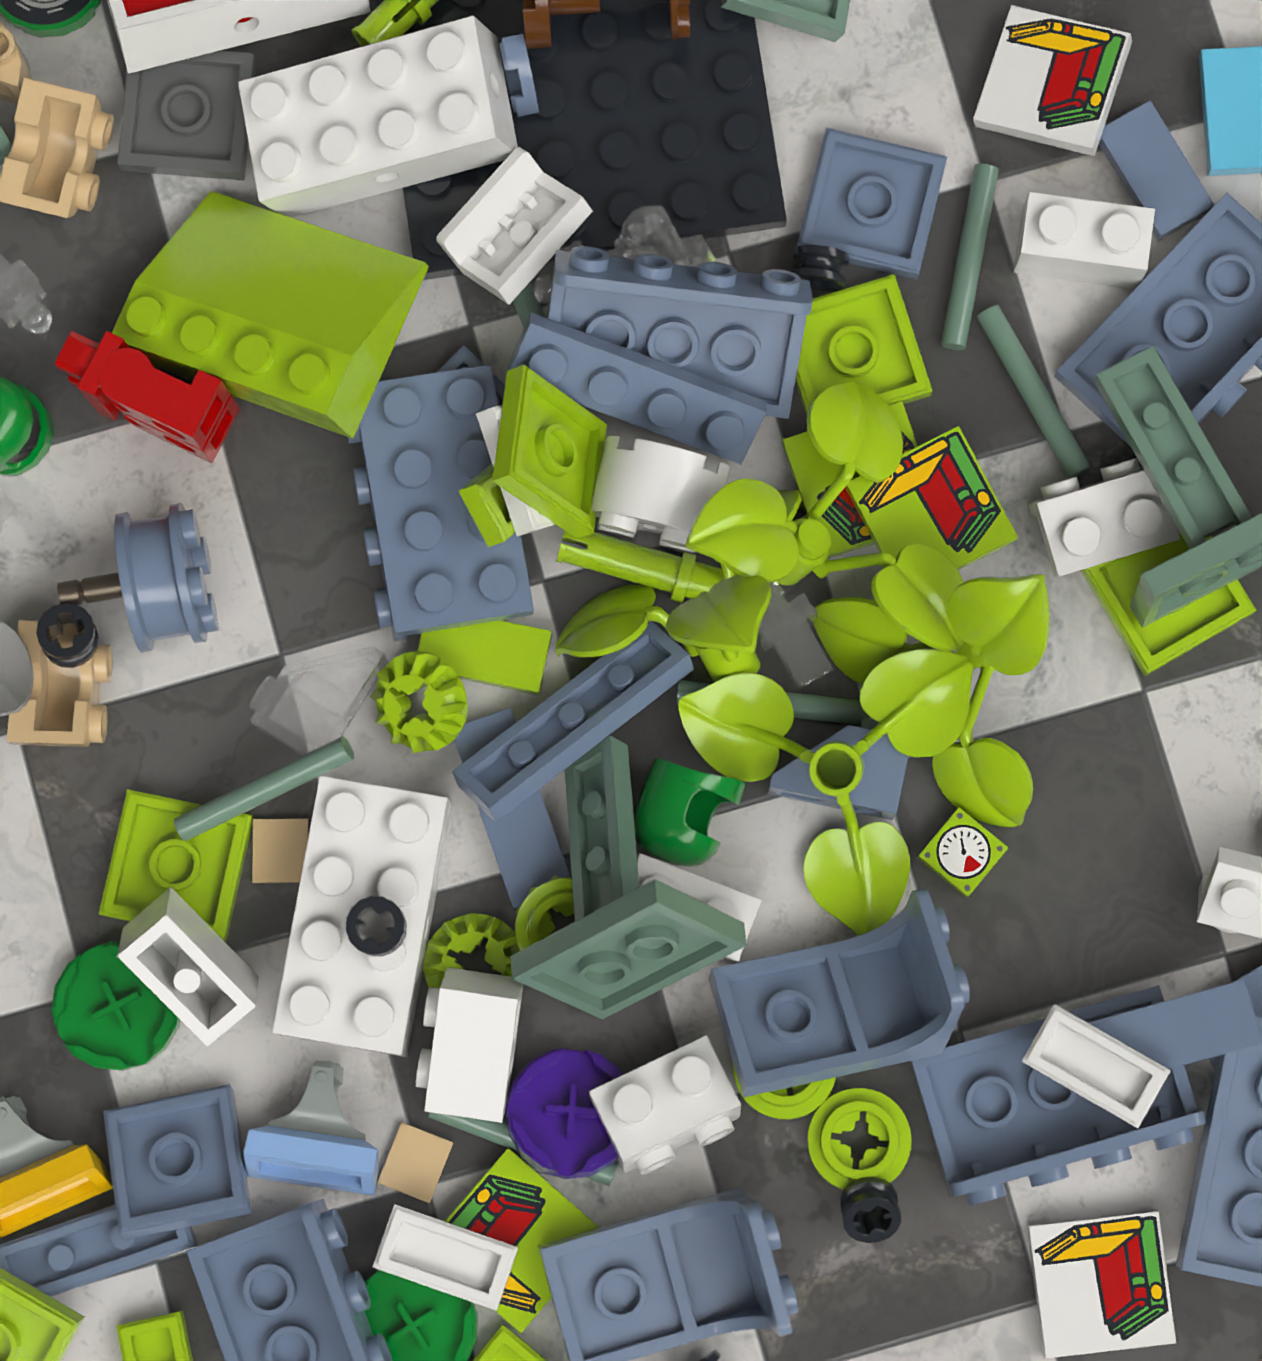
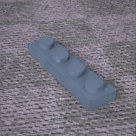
M530 313L507 366L508 371L524 364L582 406L741 465L767 413L766 401L534 313Z
M648 621L647 628L635 641L621 650L603 655L453 770L452 773L458 787L495 823L693 671L694 667L689 653L655 623Z

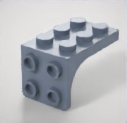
M926 888L913 890L906 906L897 916L882 926L860 936L831 944L711 968L708 979L743 1097L943 1054L953 1030L957 1027V1021L964 1008V1003L969 1001V985L963 967L960 964L953 965L946 945L949 942L950 936L946 914L941 905L933 906L929 891Z
M739 1188L538 1245L568 1361H630L711 1336L749 1329L772 1330L780 1337L792 1333L789 1315L799 1312L791 1280L788 1274H780L773 1259L772 1251L781 1248L780 1236L773 1214L770 1209L763 1211L759 1201H754Z

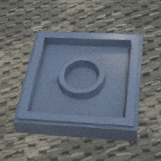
M826 128L797 246L822 245L837 248L849 254L848 264L917 280L948 156Z
M230 1084L103 1111L119 1234L124 1240L252 1213L235 1095Z

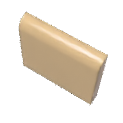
M253 819L252 883H300L308 842V819Z
M401 1122L377 1183L430 1204L453 1142Z

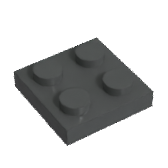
M216 51L129 74L127 71L117 161L120 170L245 181L249 141L238 82L255 77L257 60L254 53Z

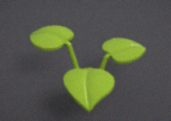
M854 380L828 387L817 395L810 405L806 420L807 431L814 447L825 459L844 466L838 478L810 512L801 519L793 522L786 521L787 510L784 499L774 487L752 478L734 480L717 491L702 507L688 534L686 548L713 558L742 577L759 575L767 579L768 583L776 582L786 586L796 584L812 571L819 578H824L831 572L876 565L882 566L883 569L876 573L871 582L872 593L881 611L897 627L917 640L936 649L955 653L962 647L964 641L955 634L950 625L947 603L952 592L958 585L963 583V579L954 564L941 552L929 546L915 543L909 544L899 551L896 559L887 552L835 560L828 559L831 536L828 529L818 521L819 518L851 481L855 471L869 481L883 482L896 471L903 454V439L899 423L888 404L876 392L862 383H856Z
M798 489L792 491L777 490L783 497L786 505V521H792L801 503V494ZM721 564L723 580L714 585L708 592H702L698 597L679 605L670 615L661 607L652 606L656 599V594L652 587L644 585L617 587L596 596L571 617L557 640L555 652L558 657L564 653L575 657H596L611 654L635 641L647 628L648 621H654L663 625L673 640L682 643L690 657L700 656L713 683L735 674H756L760 668V661L755 653L757 635L762 618L770 603L771 587L763 576H735L733 571Z
M1043 574L1015 578H972L958 585L950 595L947 603L950 625L955 634L964 641L962 647L955 653L969 658L974 668H980L981 671L970 699L969 716L965 728L959 736L960 743L955 742L944 752L933 756V774L940 790L955 807H960L968 815L980 822L994 826H1021L1033 798V780L1026 762L1018 752L996 739L980 738L974 741L973 727L991 676L995 670L1010 676L1023 675L1032 671L1045 654L1050 630V610ZM861 597L833 598L821 602L812 611L814 627L831 660L846 676L862 685L870 672L886 659L908 651L934 648L921 641L916 644H907L908 634L890 621L881 611L876 601Z
M938 649L913 650L886 659L870 672L860 691V703L863 710L872 719L879 722V724L854 746L844 741H832L821 746L816 752L810 751L784 737L794 721L793 705L783 687L764 675L740 673L727 676L698 691L683 696L679 700L678 708L688 738L704 760L726 777L745 782L766 779L771 776L777 767L779 748L798 757L802 762L810 764V777L815 787L824 794L837 797L847 830L840 828L828 829L819 834L811 843L805 855L803 865L807 888L815 901L825 911L847 925L858 936L887 923L898 908L909 880L910 855L908 847L899 831L887 822H871L859 828L849 793L857 787L864 773L862 755L886 733H888L890 742L896 750L911 757H932L944 752L956 742L964 730L969 716L970 691L974 669L972 661L960 654Z

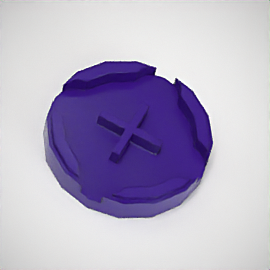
M568 1048L551 1050L530 1061L514 1080L506 1107L509 1136L520 1156L540 1172L563 1179L591 1177L613 1165L618 1159V1154L590 1099L589 1091L622 1076V1071L601 1054L587 1050L584 1052L578 1050L568 1051Z

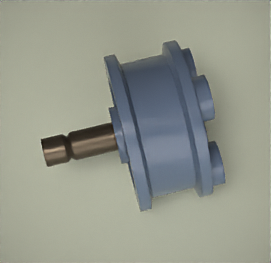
M182 503L171 504L169 514L133 521L128 512L116 514L114 536L118 572L83 578L81 582L75 579L57 583L60 604L81 605L83 601L93 603L123 597L131 632L136 646L141 653L152 651L154 641L190 635L196 644L206 642L208 632L219 630L215 601L212 593L207 594L204 575L211 574V561L205 536L200 537L194 509L185 510Z

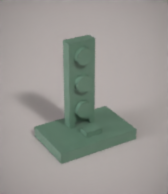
M1154 346L1096 374L1094 381L1189 548L1188 551L1141 575L1130 604V608L1141 628L1262 567V513L1253 518L1250 515ZM1232 524L1235 525V527L1208 541L1205 540L1206 537Z
M609 736L565 769L575 922L512 955L511 970L513 980L603 1020L747 946L744 922L656 879L639 887L627 744Z

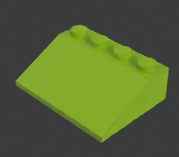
M210 191L135 280L112 333L123 338L130 348L139 350L146 355L156 369L193 381L198 370H201L222 380L232 396L353 439L429 266L423 261Z

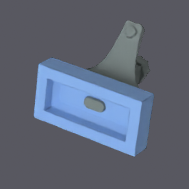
M316 1060L311 1068L305 1093L295 1109L283 1117L269 1120L268 1126L248 1130L244 1149L247 1177L375 1196L379 1177L378 1149L366 1142V1135L355 1129L346 1120L340 1109L337 1092L339 1086L343 1084L344 1070L340 1064Z

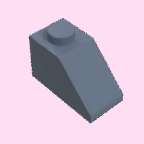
M862 719L861 727L848 725L810 751L816 752L821 746L832 741H844L854 746L879 722L874 719ZM886 733L862 755L864 773L857 787L849 795L855 813L893 820L898 810L908 756L894 748L888 733ZM795 759L772 774L768 794L841 809L836 796L824 794L815 787L810 777V764L802 762L801 759Z

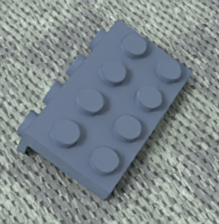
M1228 193L1210 209L1065 361L1054 375L1063 386L1129 446L1130 444L1094 383L1096 374L1154 346L1198 424H1200L1211 411L1222 418L1247 391L1239 383L1254 366L1262 371V223Z
M579 246L571 249V252L556 250L547 319L766 401L767 413L765 416L789 419L807 315L811 313L813 298L810 281L801 280L797 274L786 270L771 269L764 271L763 275L737 272L733 266L721 262H704L699 267L673 264L670 259L655 254H641L636 256L635 259L610 257L606 251L599 248Z
M491 364L378 381L354 438L347 437L348 444L360 442L364 466L353 467L356 495L359 505L369 503L371 505L374 527L363 529L369 566L381 565L385 589L373 591L379 628L391 627L394 642L407 640V635L530 616L534 613L521 536L517 537L516 533H514L505 542L488 547L459 493L462 487L492 464L476 413L498 406Z
M1158 985L1069 1012L1089 1023L1164 1002V998ZM1045 1019L946 1047L943 1054L910 1061L951 1197L966 1194L969 1206L1007 1195L1003 1184L1005 1182L1028 1176L1031 1187H1037L1070 1177L1066 1165L1087 1158H1091L1094 1169L1132 1159L1129 1146L1154 1139L1158 1151L1195 1140L1191 1128L1206 1124L1203 1110L1198 1111L1185 1066L1170 1069L1169 1075L1139 1128H1136L1079 1094L1071 1096L1069 1088L1022 1062Z
M1256 1016L1262 1036V1017ZM1262 1044L1218 1056L1205 1118L1206 1124H1204L1175 1267L1183 1271L1262 1287Z
M324 1199L300 1206L292 1211L186 1251L225 1361H392L385 1339L380 1333L373 1335L364 1310L371 1307L366 1284L358 1271L350 1272L342 1248L348 1245V1237L343 1221L336 1209H327Z

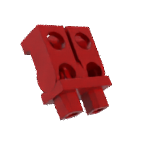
M71 331L54 364L60 371L69 374L68 381L80 390L99 414L116 421L120 413H122L124 418L133 426L209 463L214 462L240 411V407L232 395H230L222 380L198 370L192 384L189 385L157 370L146 355L139 350L130 348L123 338L108 331L105 332L100 344Z

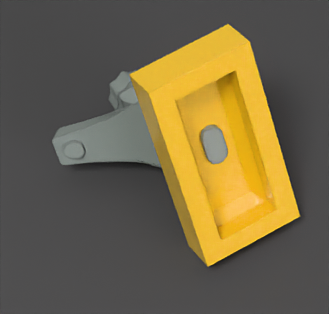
M15 1096L8 1098L0 1097V1238L113 1188L106 1165L88 1145H75L71 1140H52L35 1132L27 1121V1110L21 1098Z

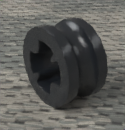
M800 245L794 248L793 259L799 263V266L791 270V272L797 274L801 280H809L811 290L839 291L845 288L846 277L840 271L848 266L849 254L840 249L822 245Z
M62 603L52 606L43 613L38 621L36 631L38 642L44 655L51 663L64 668L81 666L89 661L98 649L99 636L92 617L84 608L76 604ZM73 623L78 633L84 630V634L74 636L72 647L62 648L58 638L52 641V637L62 635L63 625Z
M370 896L358 901L351 908L346 918V932L349 941L357 950L369 956L383 957L393 953L402 945L407 934V922L404 913L393 901L380 896ZM373 909L380 916H385L389 913L393 916L395 927L386 928L387 931L392 933V936L383 944H380L373 937L366 938L365 940H362L360 937L359 926L367 925L366 922L361 920V917L369 910Z
M864 1177L851 1182L843 1189L840 1196V1208L844 1229L850 1237L859 1242L876 1243L890 1238L898 1230L901 1224V1212L898 1206L897 1192L891 1183L882 1178ZM875 1206H881L882 1209L879 1210ZM859 1210H862V1211H864V1212H866V1213H865V1214H861V1213H859Z

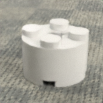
M608 436L597 475L592 503V511H595L596 517L600 518L597 530L622 538L634 539L636 531L639 529L661 535L659 546L682 553L685 551L696 554L695 551L686 548V540L690 529L706 502L727 484L731 467L720 462L716 473L704 469L707 456L674 446L636 438L632 451L617 449L620 436Z

